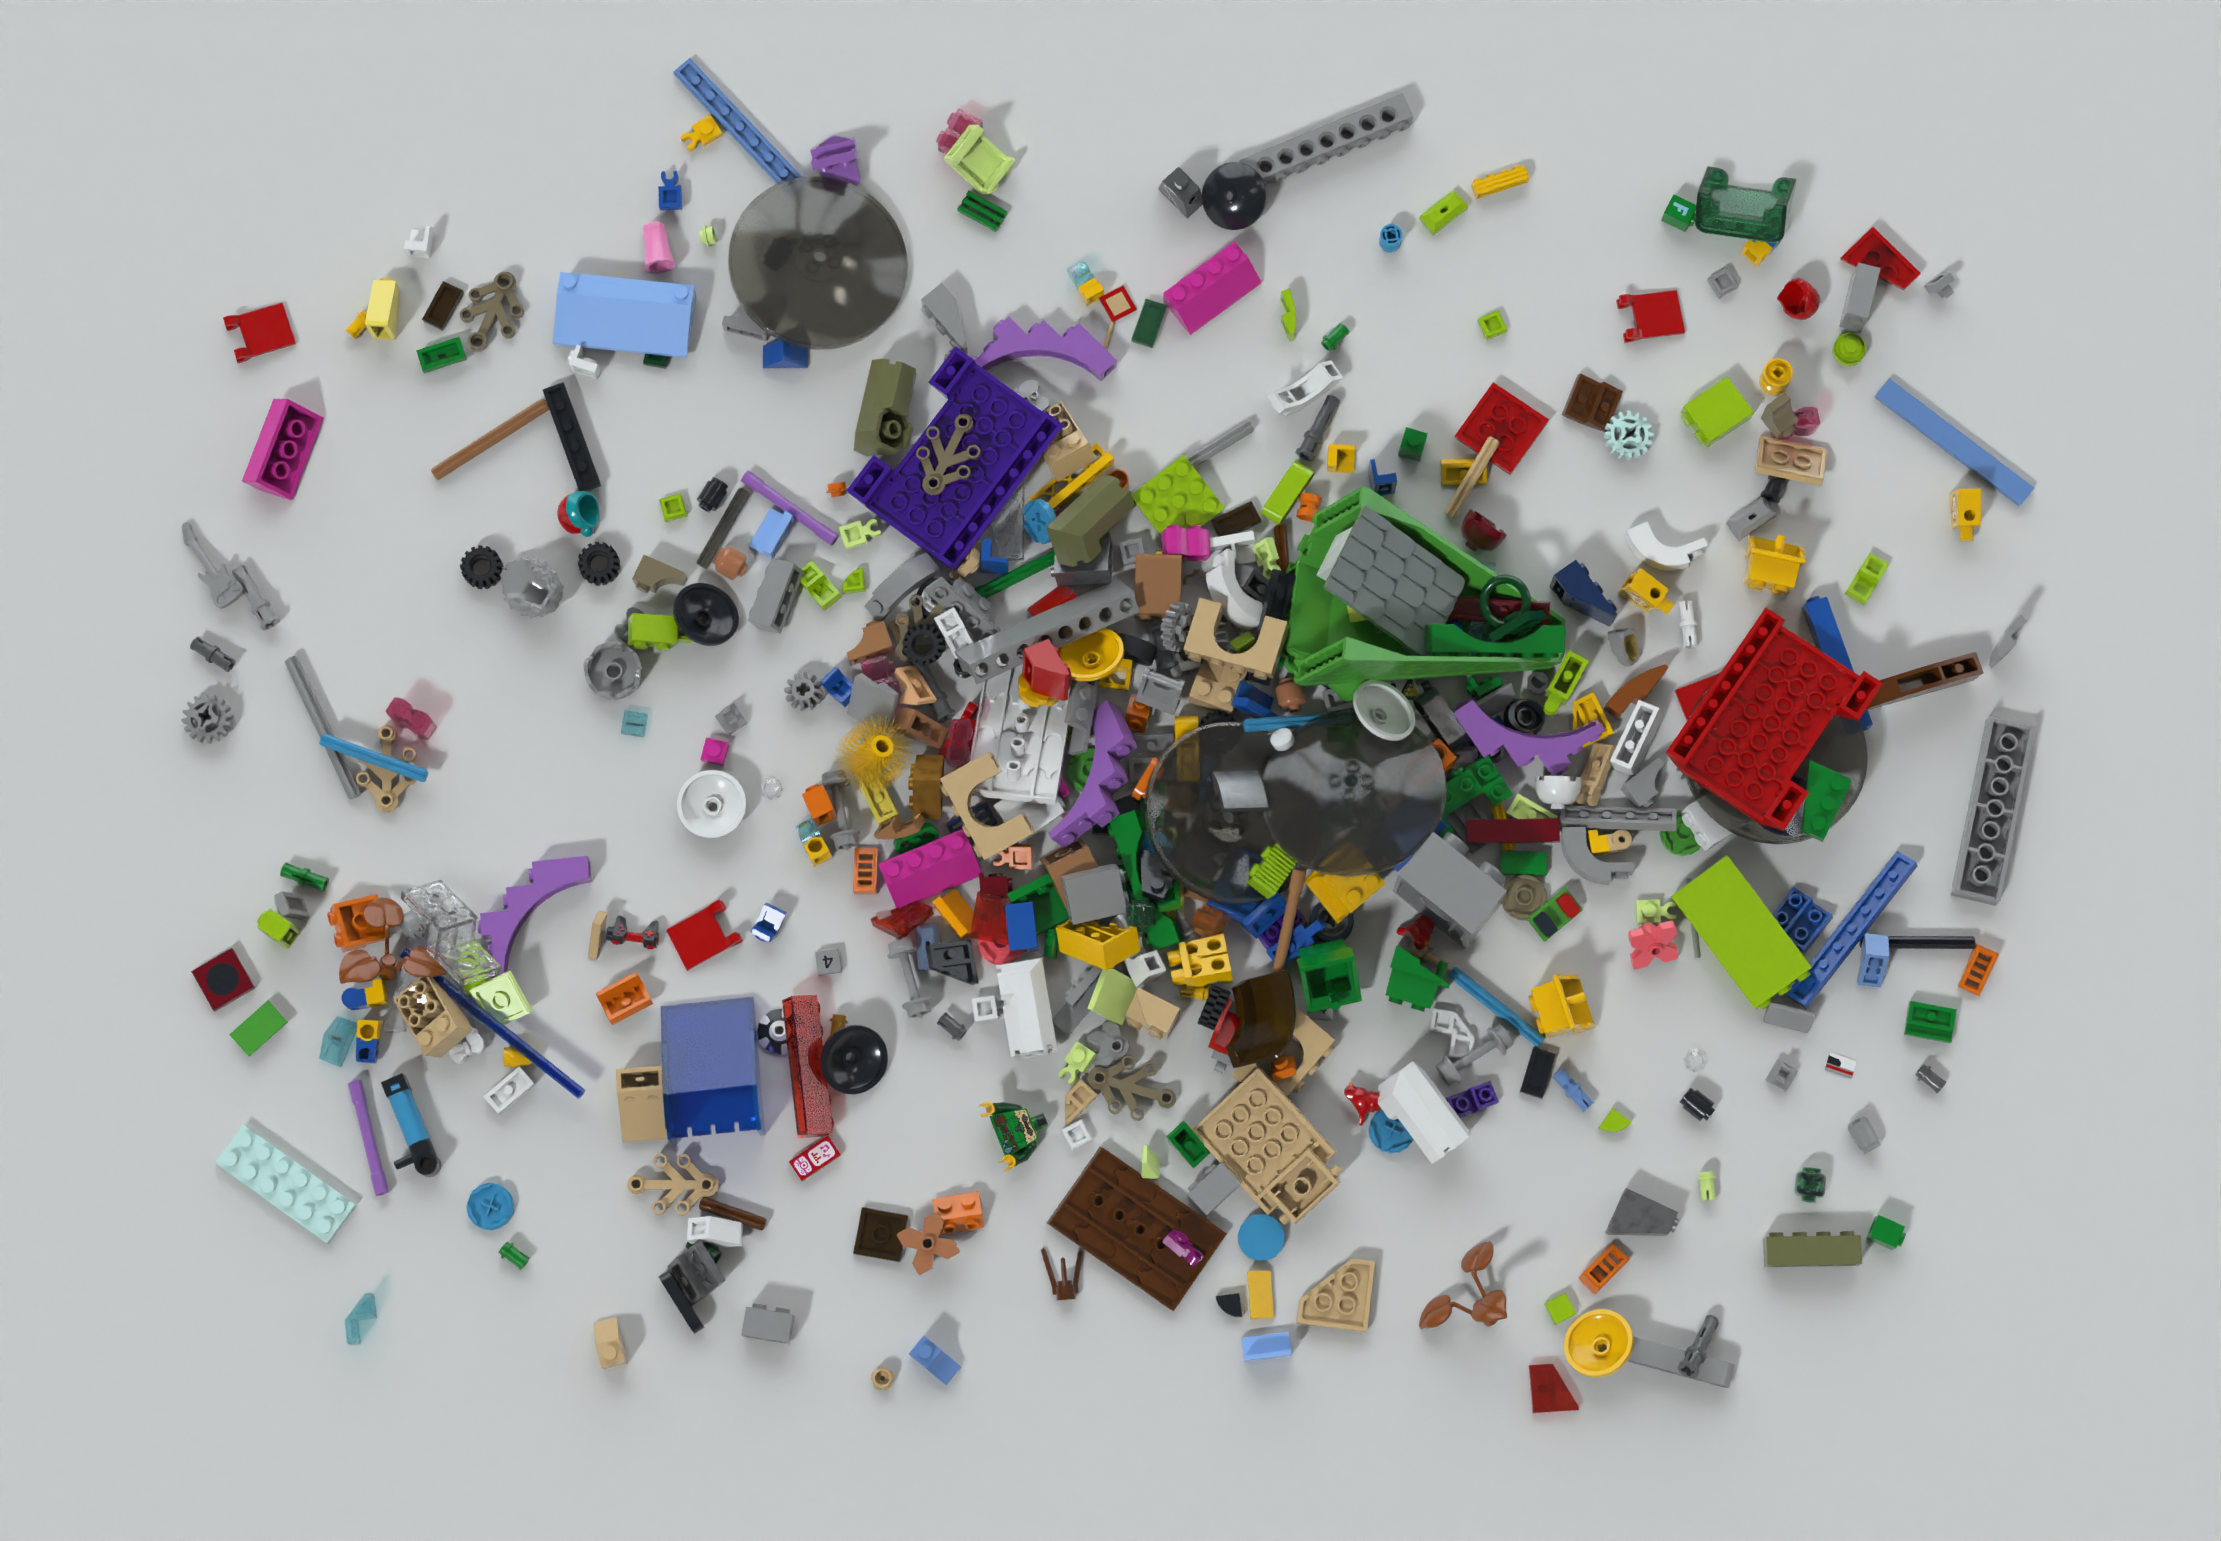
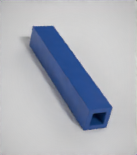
M1815 596L1806 600L1807 603L1803 606L1802 611L1815 647L1854 672L1828 598L1820 599L1819 596ZM1868 710L1864 711L1858 721L1841 717L1847 736L1869 730L1873 725Z

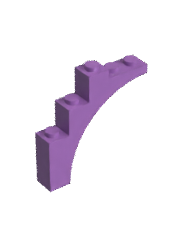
M1010 317L1005 321L1000 320L994 326L993 339L995 342H989L979 357H973L975 363L986 371L1003 362L1031 356L1052 357L1078 365L1093 374L1100 381L1117 367V359L1079 323L1075 327H1069L1064 332L1063 338L1045 320L1040 324L1035 323L1029 329V334L1027 335Z
M1470 696L1451 708L1483 757L1495 755L1500 751L1499 747L1503 745L1518 767L1530 764L1534 760V756L1538 755L1552 776H1559L1569 769L1568 766L1572 764L1567 756L1569 754H1577L1583 749L1582 745L1588 741H1596L1602 736L1601 733L1605 731L1597 719L1575 730L1559 734L1537 735L1516 731L1498 723L1485 714Z
M1109 700L1104 701L1094 709L1092 720L1095 731V753L1085 787L1068 814L1049 832L1051 839L1064 848L1073 843L1096 823L1104 827L1120 814L1112 793L1128 781L1120 761L1136 749L1137 745L1121 709Z
M588 856L532 862V868L529 869V880L533 882L532 885L506 887V894H503V905L508 910L480 913L481 920H477L478 934H482L485 940H492L488 942L489 955H493V964L490 965L491 978L507 972L509 956L515 938L524 922L538 906L565 889L592 882L590 859Z

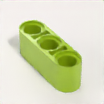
M1295 460L1263 506L1260 514L1281 525L1299 499L1300 494L1303 493L1310 483L1315 472Z

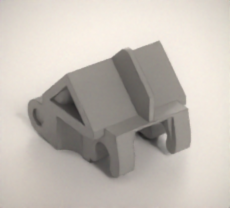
M1146 667L1135 701L1153 707L1151 713L1153 716L1156 709L1174 715L1181 701V694L1186 681L1181 679L1174 680L1157 673L1156 670L1150 667ZM1156 684H1162L1164 686L1169 687L1170 689H1162L1160 687H1157Z

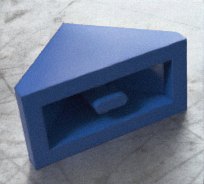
M786 339L764 345L763 368H808V345Z

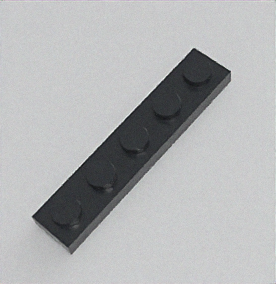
M564 382L542 389L578 490L589 491L600 487L599 477Z
M1277 569L1272 570L1254 645L1258 640L1265 616L1285 621L1296 575ZM1247 672L1246 681L1263 686L1270 685L1271 678L1267 677V680L1254 677V673Z

